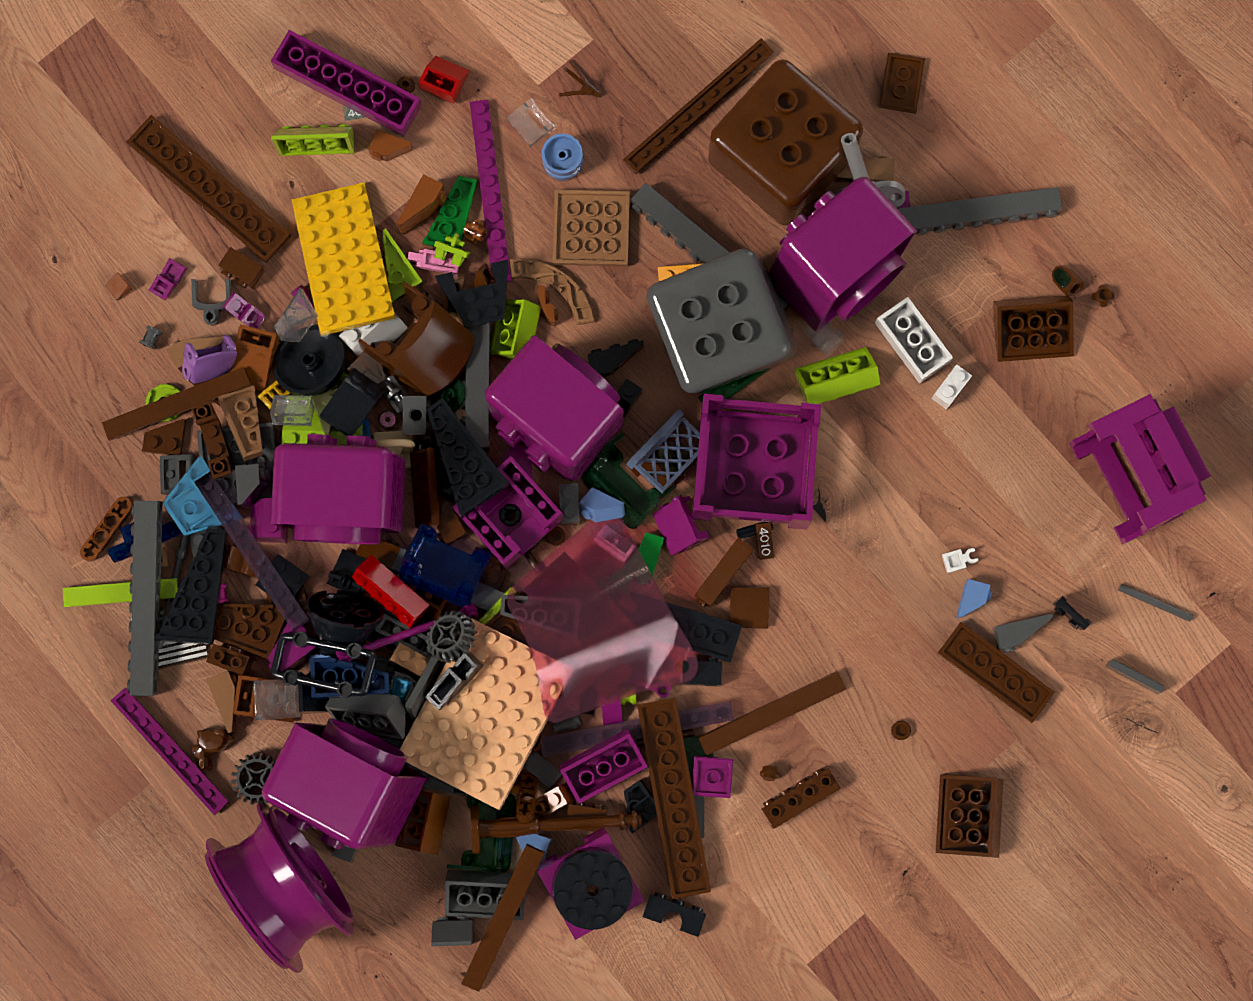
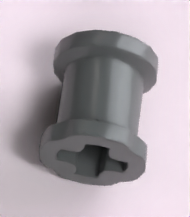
M147 325L144 338L139 343L155 350L157 339L163 332Z

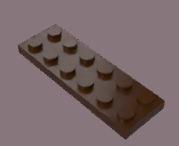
M962 622L958 624L938 651L940 656L1030 723L1034 722L1055 693L1054 690Z

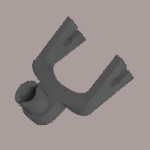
M191 279L192 306L204 311L203 318L208 325L214 326L220 321V311L225 310L222 306L232 294V281L230 279H225L226 300L217 304L198 302V281ZM213 314V318L208 320V316Z

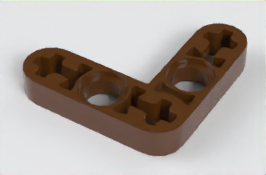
M519 774L509 792L518 793L516 816L517 820L521 823L531 822L535 815L538 781L536 776L532 774ZM525 796L532 797L529 801H524L522 798ZM524 808H528L527 814H524Z

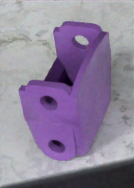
M224 335L221 345L195 350L189 342L186 343L182 366L185 379L196 384L227 374L237 356L236 346L231 337Z

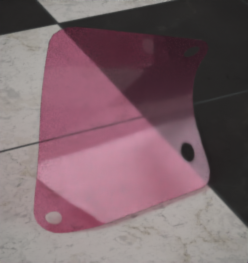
M622 518L601 522L589 521L516 582L508 592V607L520 626L530 648L538 674L544 714L547 720L552 723H558L643 691L689 682L697 673L698 662L696 655L669 610ZM519 591L525 592L528 595L527 602H516L514 599L515 593ZM680 660H686L689 663V670L685 673H681L676 669V664ZM556 683L560 684L563 688L562 696L559 699H553L550 694L551 687Z

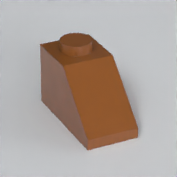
M376 129L368 151L371 157L377 161H389L412 151L413 146L408 140Z

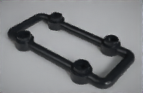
M298 631L295 634L284 633L278 639L271 673L275 678L283 680L285 684L295 686L299 683L336 691L344 698H349L352 695L362 697L368 693L376 664V654L371 650L364 649L358 643L344 645L309 637L303 631ZM286 641H292L295 646L300 648L311 645L347 653L353 659L369 658L362 688H355L352 683L347 681L336 684L300 676L297 671L291 669L286 672L279 671Z

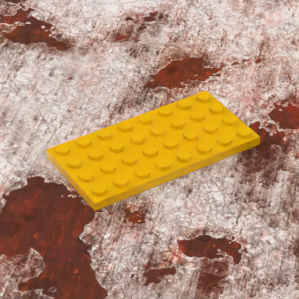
M365 182L292 199L321 336L396 318Z

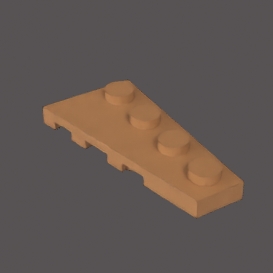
M254 385L219 396V404L244 461L262 456Z

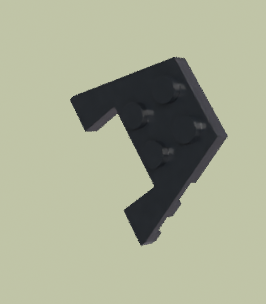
M508 260L491 263L495 283L462 291L456 290L452 272L435 276L436 281L466 328L504 320Z

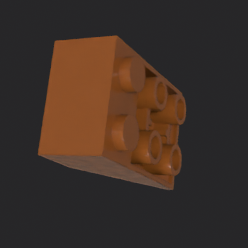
M240 324L235 340L237 356L230 372L245 367L251 386L254 385L255 390L263 392L268 383L273 358L280 341L279 336L273 332Z
M238 675L233 714L294 723L298 699V684L290 686L282 681Z

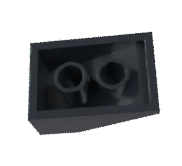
M354 368L323 409L319 418L346 436H353L380 403L386 389Z

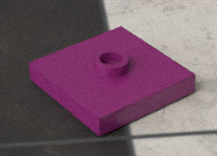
M694 756L693 796L731 798L733 758Z

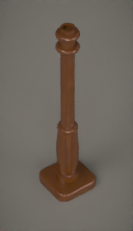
M470 805L473 854L481 852L480 839H486V837L507 838L531 834L537 835L540 831L620 827V830H624L625 826H632L635 830L638 825H641V813L637 814L636 810H633L632 814H624L623 811H620L619 815L540 820H538V817H534L529 823H521L517 820V817L487 821L479 819L478 805Z

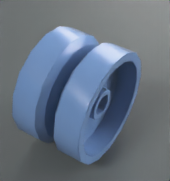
M563 133L553 135L544 143L541 152L543 167L546 173L559 181L570 180L576 177L583 166V152L579 141L572 135Z

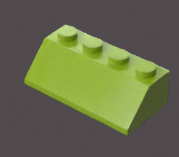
M867 347L794 369L806 403L820 404L881 385L878 367Z

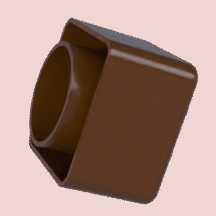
M781 59L775 61L714 127L710 137L708 160L711 166L779 224L788 226L795 218L806 212L837 175L848 165L841 138L847 133H853L859 145L863 134V125L859 119L788 60Z

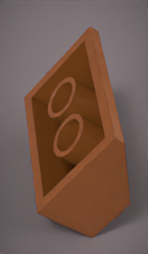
M420 791L397 837L396 846L438 855L450 797Z

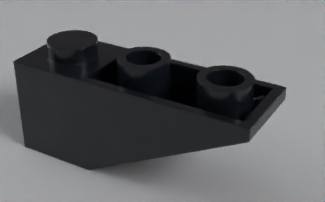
M633 339L628 341L626 345L614 344L606 350L601 348L591 351V354H588L589 364L602 377L613 375L644 347L643 340Z

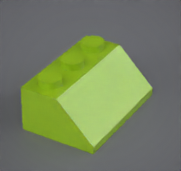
M525 299L505 300L504 320L497 321L494 324L490 342V356L512 360L529 339L536 334L541 306Z

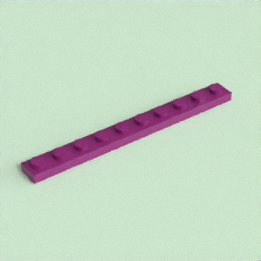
M488 100L470 102L484 221L485 228L487 229L486 236L490 268L493 274L491 263L508 260L509 262L489 102ZM508 263L507 282H511V274H510L509 263Z

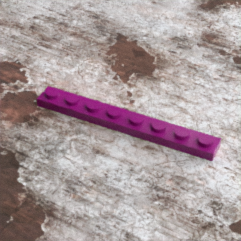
M124 688L111 700L116 708L213 815H216L229 803V800L134 696L130 695V691L127 688Z

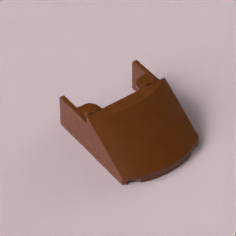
M404 282L402 285L405 293L414 299L412 302L413 311L421 317L399 346L390 341H383L374 349L362 339H359L358 343L361 349L421 393L431 397L432 394L446 389L462 373L471 357L475 337L438 303L430 300L411 285Z

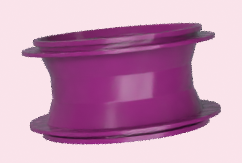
M259 802L257 804V811L261 822L254 833L240 843L224 847L213 838L207 839L205 843L207 849L205 861L224 899L258 946L281 968H289L296 973H300L303 970V962L299 951L306 941L320 931L335 926L345 935H353L352 922L354 921V914L338 883L302 832L286 821L288 816L281 809L274 805L269 807L264 802Z

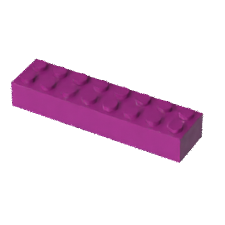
M288 30L271 59V64L275 70L403 137L422 106L419 97L291 30Z

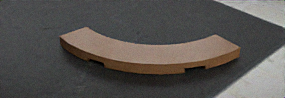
M509 259L512 279H531L550 286L566 300L573 312L576 325L595 323L588 299L580 286L565 272L548 263L532 259Z

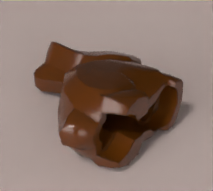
M227 729L197 730L198 744L193 745L191 750L194 756L199 759L200 770H211L213 764L209 755L223 751L230 742L234 741L233 735L229 734Z

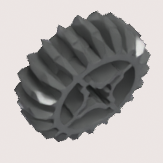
M454 610L451 613L446 611L444 616L439 615L438 620H433L434 625L429 626L431 631L426 633L427 637H429L426 640L428 650L433 657L446 663L457 662L464 652L469 653V648L474 647L472 642L477 640L474 636L477 633L476 625L472 622L471 618L463 612Z
M254 752L253 759L249 754L245 755L247 761L239 759L242 766H234L238 773H231L232 776H237V779L231 780V783H237L238 785L233 787V791L240 790L237 794L238 798L245 795L243 802H247L250 798V805H254L256 799L258 804L264 798L262 794L253 795L248 791L256 786H259L261 789L263 788L266 777L276 762L274 760L271 763V755L265 760V753H261L258 758V754ZM260 762L267 766L260 771H255L250 765ZM246 770L249 775V781L244 787L243 774ZM254 774H262L260 777L262 784H260L259 782L254 783Z

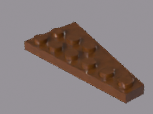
M170 603L169 606H168V609H167V611H166V614H165L164 618L167 617V615H168V613H169V611H170L171 603ZM219 604L214 640L268 659L282 633L292 606Z

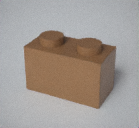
M399 643L388 663L420 679L430 659Z

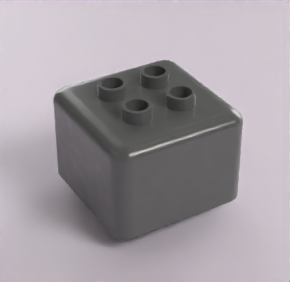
M746 248L738 249L654 283L647 291L649 306L680 386L688 393L709 392L790 360L797 351L796 341L765 261L761 255Z

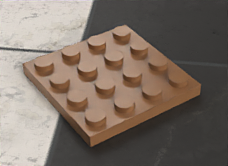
M554 190L552 265L628 267L630 191Z

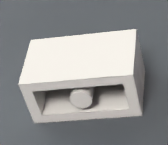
M956 365L931 399L947 410L972 375Z

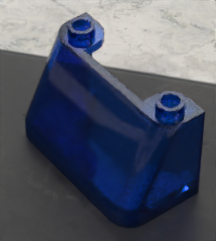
M421 523L402 557L399 577L410 585L461 607L469 606L488 567L492 554L484 549H476L472 555L437 540L438 534L435 529Z

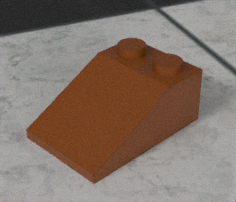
M423 174L397 221L401 234L404 235L437 212L440 206L444 205L447 199L444 184Z

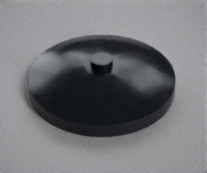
M316 324L300 327L288 334L277 347L273 358L274 376L277 382L293 395L309 397L320 394L333 386L343 373L347 359L345 345L337 333L321 336L319 326Z

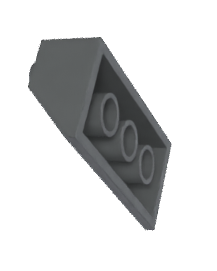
M376 694L362 697L330 698L325 706L333 719L354 725L375 736L403 739L405 737L406 708L396 695Z
M448 870L445 880V916L492 918L513 873ZM525 896L513 920L524 919Z

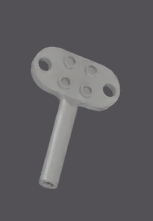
M853 133L843 135L841 143L853 179L855 180L859 177L869 178L856 136ZM890 180L873 182L896 208L904 203L905 188L903 185ZM844 188L838 189L834 194L837 195Z

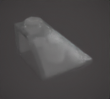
M299 288L274 326L281 341L300 342L318 317L302 288Z

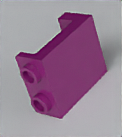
M676 496L671 499L672 503H665L659 506V510L653 513L671 556L683 553L709 538L707 531H698L686 504V502L691 500L690 496Z

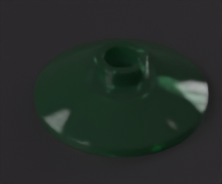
M456 379L443 391L440 390L432 394V404L443 398L451 410L456 412L462 406L465 399L463 383Z

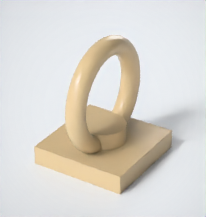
M403 431L375 432L374 440H376V446L388 448L401 455L406 461V469H411L410 452H413L415 448L413 434H403Z

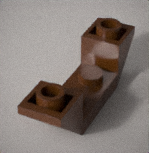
M210 400L192 405L191 409L195 422L201 428L210 457L208 464L213 479L232 474L231 455L220 420Z

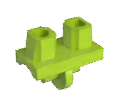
M455 233L454 237L446 236L445 241L450 242L451 245L441 241H435L434 247H436L435 258L445 261L447 252H451L454 254L451 264L459 267L462 266L465 258L469 257L470 252L456 247V245L463 247L465 243L459 240L460 234Z

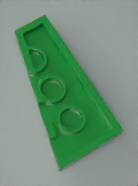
M458 176L437 218L424 238L423 245L434 247L435 241L451 245L445 239L446 236L454 237L455 233L460 234L459 240H463V231L467 224L477 180Z

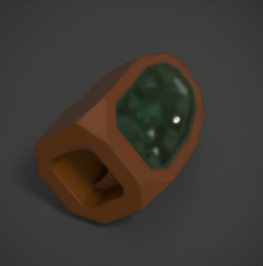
M1059 265L1053 269V282L1065 295L1073 296L1083 288V280L1069 267Z

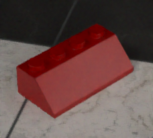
M370 555L362 562L352 576L358 585L362 586L373 598L383 604L388 611H391L399 618L400 622L409 628L419 625L429 604L373 555Z

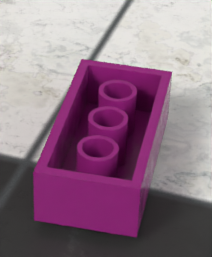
M628 728L559 764L560 772L578 804L648 767L641 750Z

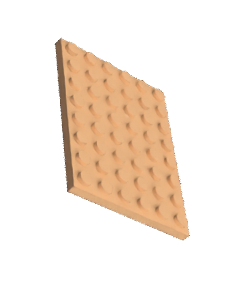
M471 618L472 622L476 625L477 633L474 636L477 640L472 642L474 647H470L469 652L482 662L484 666L441 710H438L426 699L400 750L408 756L406 763L500 811L574 670ZM452 661L451 663H446L437 681L442 677L446 670L449 667H453V665L456 662Z

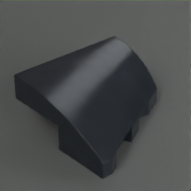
M642 779L624 791L627 814H632L633 810H636L637 814L641 813V825H638L635 830L630 826V832L634 833L657 816L654 796Z

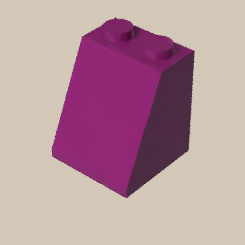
M263 498L253 502L251 505L249 542L288 543V528L271 524L272 498Z
M295 615L290 617L282 634H295L298 631H303L309 637L314 638L300 618ZM286 641L279 671L295 670L309 659V655H315L319 652L320 648L311 645L300 648L295 646L292 641ZM277 643L268 657V660L271 662L268 664L270 668L272 667Z

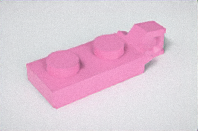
M424 249L419 250V253L409 252L408 261L416 263L418 268L443 273H459V266L451 264L454 254L447 253L445 261L435 258L434 250Z

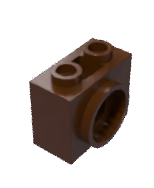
M223 643L222 647L216 644L212 645L206 662L239 675L248 676L254 659L247 656L248 652Z

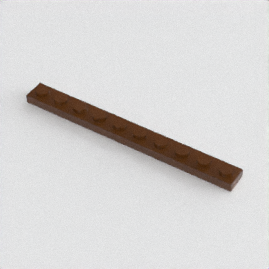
M762 38L758 40L623 159V162L636 175L773 55L774 51Z

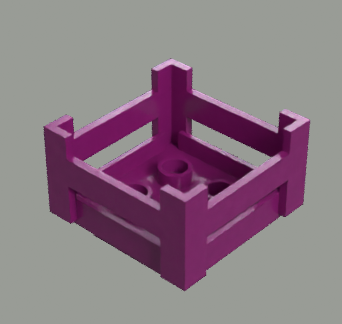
M704 394L701 408L692 509L693 520L711 521L712 517L783 523L788 524V528L807 530L812 522L813 489L821 404L801 403L800 406L723 399V395ZM721 408L797 415V417L722 411Z
M1151 394L1091 422L1088 425L1089 431L1086 434L1073 439L1069 443L1078 460L1092 453L1126 517V522L1114 527L1122 545L1182 516L1183 512L1207 500L1201 483L1211 477L1175 407L1173 406L1162 412L1156 398L1153 399ZM1116 441H1118L1151 504L1146 508L1143 507L1111 446Z

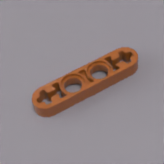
M119 497L80 550V555L84 560L88 562L95 561L132 512L133 503L129 498ZM127 501V504H126V505L128 506V508H127V509H124V508H123V509L120 511V509H121L120 503H121V502L125 503V502ZM114 511H120V514H122L123 516L120 517L118 514L114 513ZM111 516H115L118 520L117 524L113 527H110L107 523ZM99 532L106 534V539L103 542L96 540ZM92 541L100 546L99 549L94 547L92 550L93 556L86 557V550H91L94 546L91 544Z

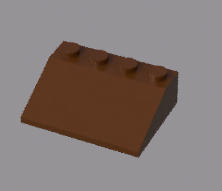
M1069 295L993 301L998 362L1074 356L1073 300Z
M940 775L935 853L999 858L1004 779Z

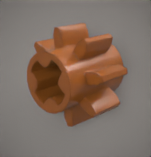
M475 219L474 223L469 221L465 225L463 234L466 235L465 238L468 242L475 244L476 241L482 242L484 240L487 229L484 228L483 222Z

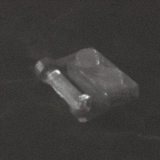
M533 98L526 101L506 117L529 147L556 128L555 124L550 122L535 105L536 102ZM530 109L544 127L542 129L527 114V110Z

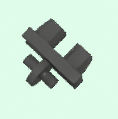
M391 375L379 385L386 389L384 396L399 414L403 411V396H408V394L394 376Z

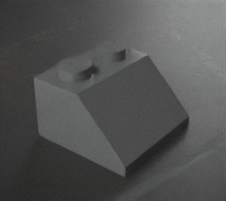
M260 464L235 466L238 505L251 506L268 486L267 481H270V472L268 469L266 470V466Z
M459 916L457 920L450 921L449 917H437V921L432 922L431 947L474 944L473 920H469V917Z

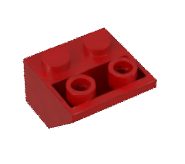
M435 56L425 67L418 82L420 90L455 104L470 70Z

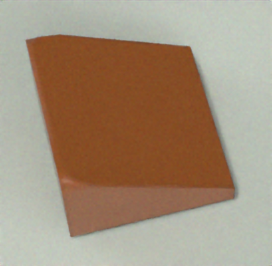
M118 272L105 285L116 300L131 290V287Z

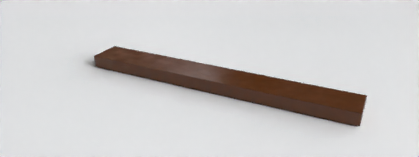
M242 367L104 421L102 425L107 439L111 441L188 411L192 405L207 400L211 402L218 399L219 396L249 387L251 383L245 367Z
M836 671L698 736L705 755H709L842 692L846 688L839 672Z
M526 844L462 980V985L478 992L480 991L545 851Z

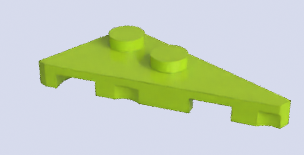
M385 228L382 232L390 294L394 303L406 295L402 285L404 282L412 287L414 285L418 287L423 284V281Z

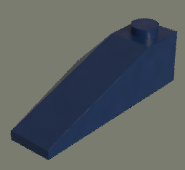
M331 657L310 658L311 678L336 684L347 681L352 683L355 688H362L366 667ZM374 669L370 688L366 695L390 693L389 673ZM311 686L312 698H343L336 691Z

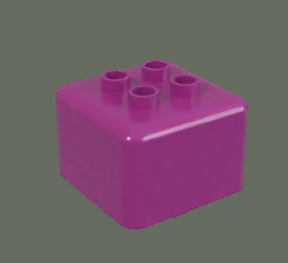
M867 177L855 179L837 195L832 190L828 191L815 203L814 207L816 210L808 218L803 213L795 218L786 228L788 233L779 242L781 247L769 270L775 289L815 333L837 315L843 321L853 317L875 299L900 274L907 264L901 256L915 236L917 229Z
M535 335L529 339L485 391L490 415L498 423L496 425V428L499 430L497 434L513 448H516L520 442L528 448L525 451L528 455L527 459L541 472L545 473L550 467L568 481L578 480L623 428L624 411L617 404L620 396L615 389L596 370L571 350L558 343L550 348Z
M308 434L307 444L284 443L276 447L274 451L271 524L294 529V541L381 544V532L403 533L406 461L401 455L388 448L376 446V440H372L371 437L347 436L346 445H337L338 439L331 438V435Z
M329 718L326 724L295 722L262 788V796L268 803L289 814L286 819L289 824L305 831L312 827L323 832L320 840L333 848L341 850L343 846L353 849L387 847L395 843L427 777L405 765L408 756L397 747L354 725Z

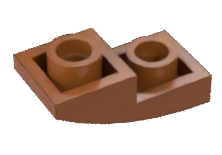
M545 285L537 286L543 314L549 324L555 326V320H558V309H554L553 303L546 304L550 302L549 291H545Z

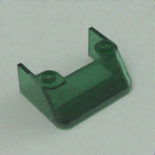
M621 433L603 447L583 473L582 479L589 489L594 488L623 502L625 515L619 519L628 528L636 529L666 500L676 486L673 484L663 493L656 488H650L645 492L620 467L624 457L616 446L625 436Z
M454 789V793L467 794L459 789ZM467 794V806L470 809V805H478L479 819L487 821L515 817L516 799L513 794H508L500 811ZM486 837V839H480L481 852L479 854H473L472 850H466L462 854L461 865L447 864V868L507 872L511 865L513 837Z

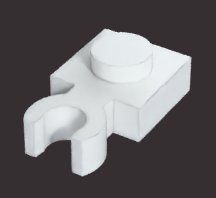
M961 549L942 554L947 574L965 569V562L970 564L976 563L978 558L970 559L969 554L975 552V549H968L965 554H962Z

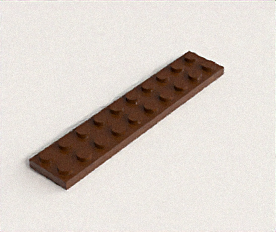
M150 115L126 141L131 148L265 263L291 237V234L154 116Z
M676 697L637 704L672 899L709 893L711 888Z

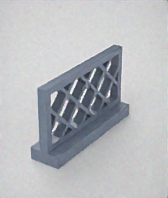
M680 409L670 417L626 464L631 470L635 468L661 493L698 456V447H693L692 439L699 440L700 432L683 417L684 413ZM682 424L686 427L688 434H679L678 426ZM675 438L676 447L667 446L666 439ZM679 438H688L689 447H680ZM655 450H664V459H655ZM667 450L676 451L677 459H668ZM680 451H689L690 459H681ZM644 462H651L652 471H646L641 465ZM656 463H665V472L656 471ZM669 463H678V472H669ZM657 475L666 476V484L664 486L657 481Z

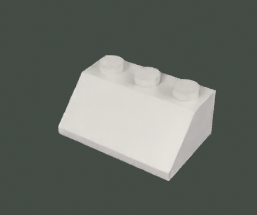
M395 313L396 318L344 330L339 337L351 352L358 357L363 352L358 343L359 339H362L369 345L374 343L375 347L383 341L394 343L407 331L408 327Z

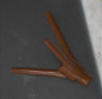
M570 60L569 63L580 77L567 67L564 68V71L578 81L582 87L579 91L559 93V96L587 94L598 98L601 91L596 89L585 78L573 60Z

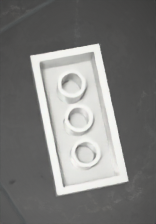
M909 297L876 319V326L919 384L949 364L953 359Z

